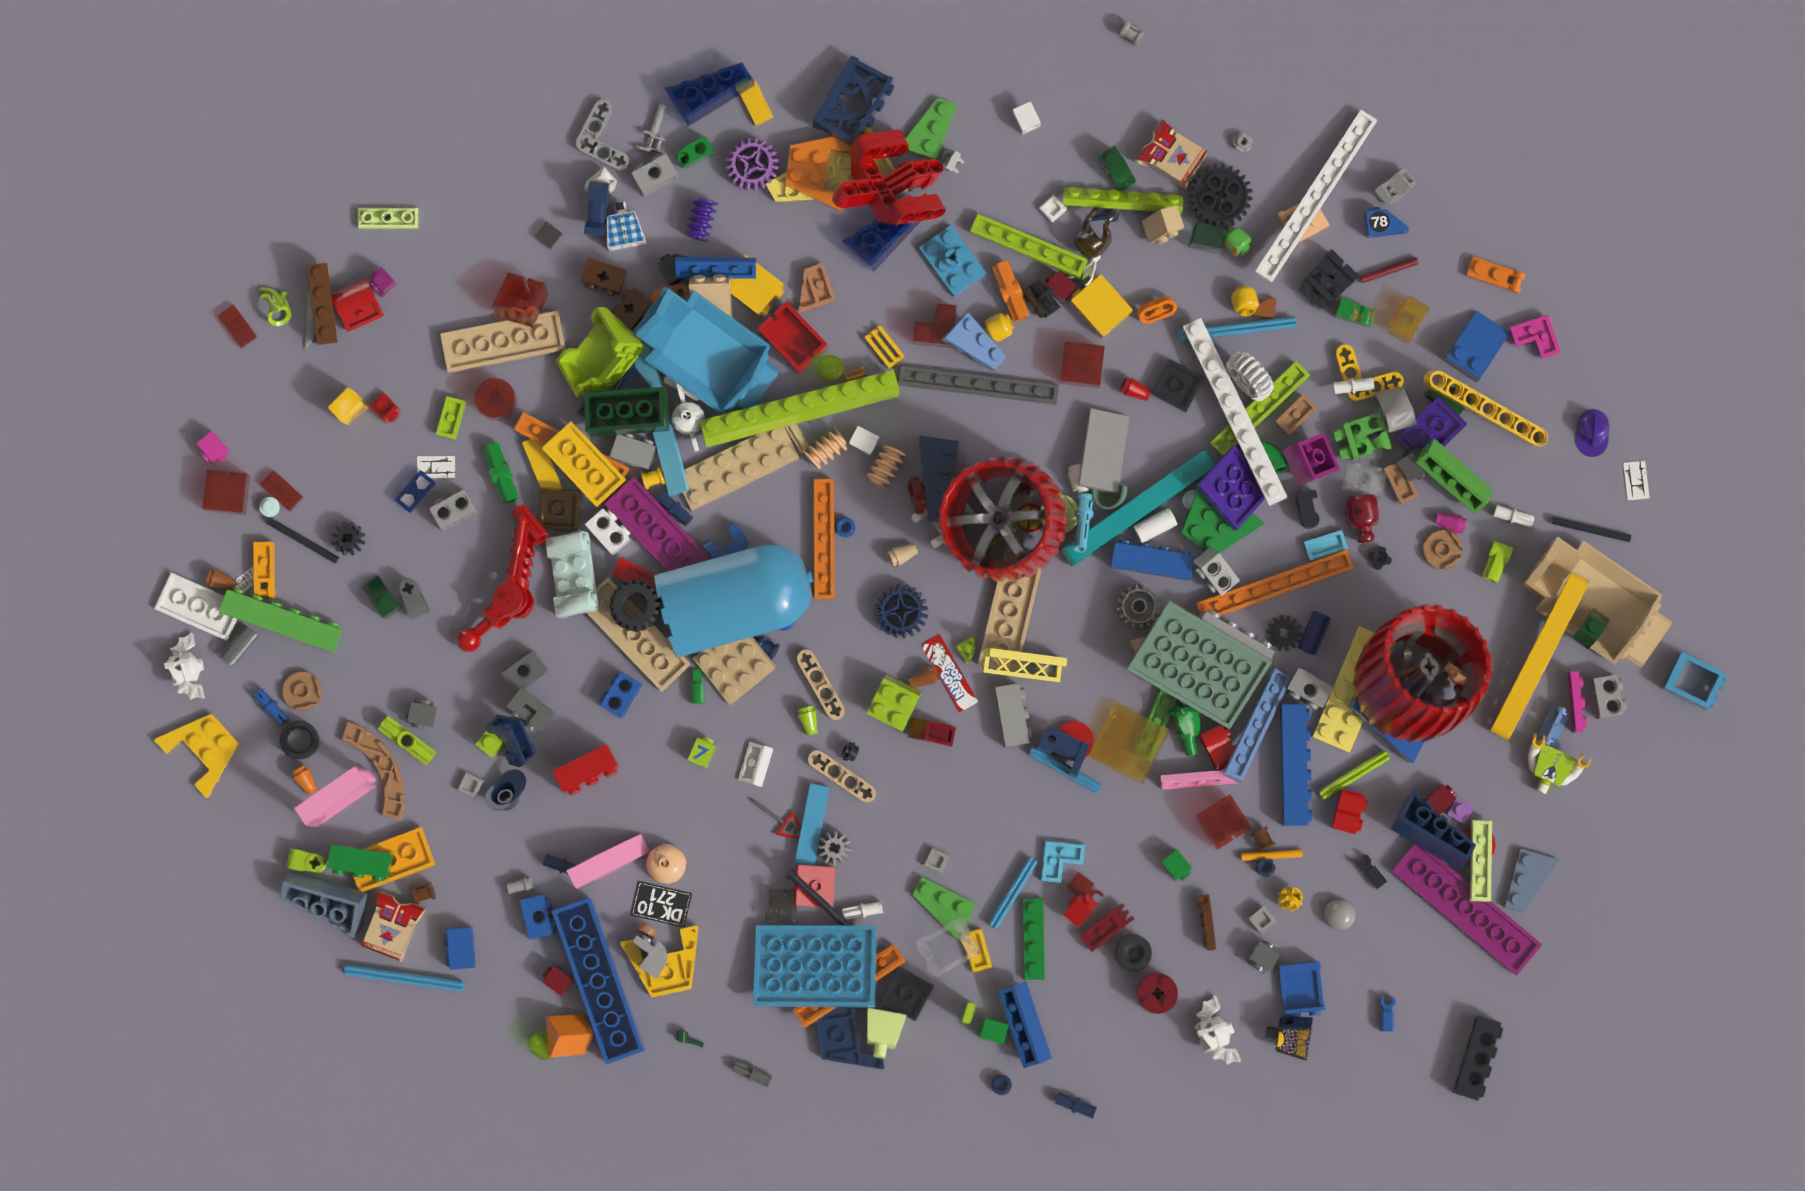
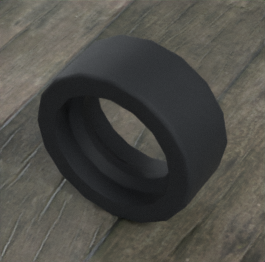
M294 721L283 728L279 742L281 749L286 755L294 759H306L316 752L319 746V735L317 730L307 722ZM294 729H305L311 736V744L303 752H296L289 747L288 736Z

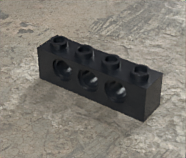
M1475 1016L1454 1087V1094L1479 1101L1480 1097L1483 1098L1486 1090L1484 1081L1485 1078H1489L1492 1070L1489 1064L1491 1058H1495L1498 1047H1495V1044L1503 1033L1501 1022ZM1484 1033L1490 1037L1487 1045H1483L1480 1042V1037ZM1477 1053H1482L1484 1061L1478 1065L1475 1063L1474 1057ZM1472 1072L1478 1075V1081L1475 1084H1471L1468 1080Z

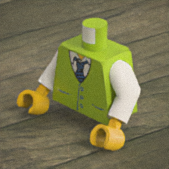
M1537 733L1533 735V743L1527 758L1532 776L1540 779L1535 789L1536 791L1546 795L1550 785L1555 787L1566 786L1577 779L1584 768L1590 765L1591 758L1588 762L1582 760L1585 754H1581L1578 760L1545 745L1544 735L1540 741L1536 740Z

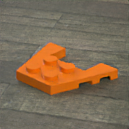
M835 137L790 145L785 186L843 212V208L837 207L832 201L835 191H826L824 187L829 151L850 153L851 146Z

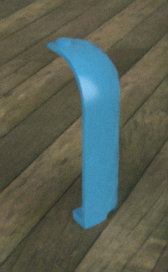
M775 545L757 546L654 575L657 596L661 598L663 609H661L665 624H668L671 633L669 639L677 658L775 631L792 624L809 607L812 598L811 583L814 582L811 571H807L804 562L795 552Z

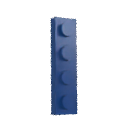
M676 257L675 260L676 278H693L695 275L713 277L717 274H723L725 277L730 276V279H756V258Z

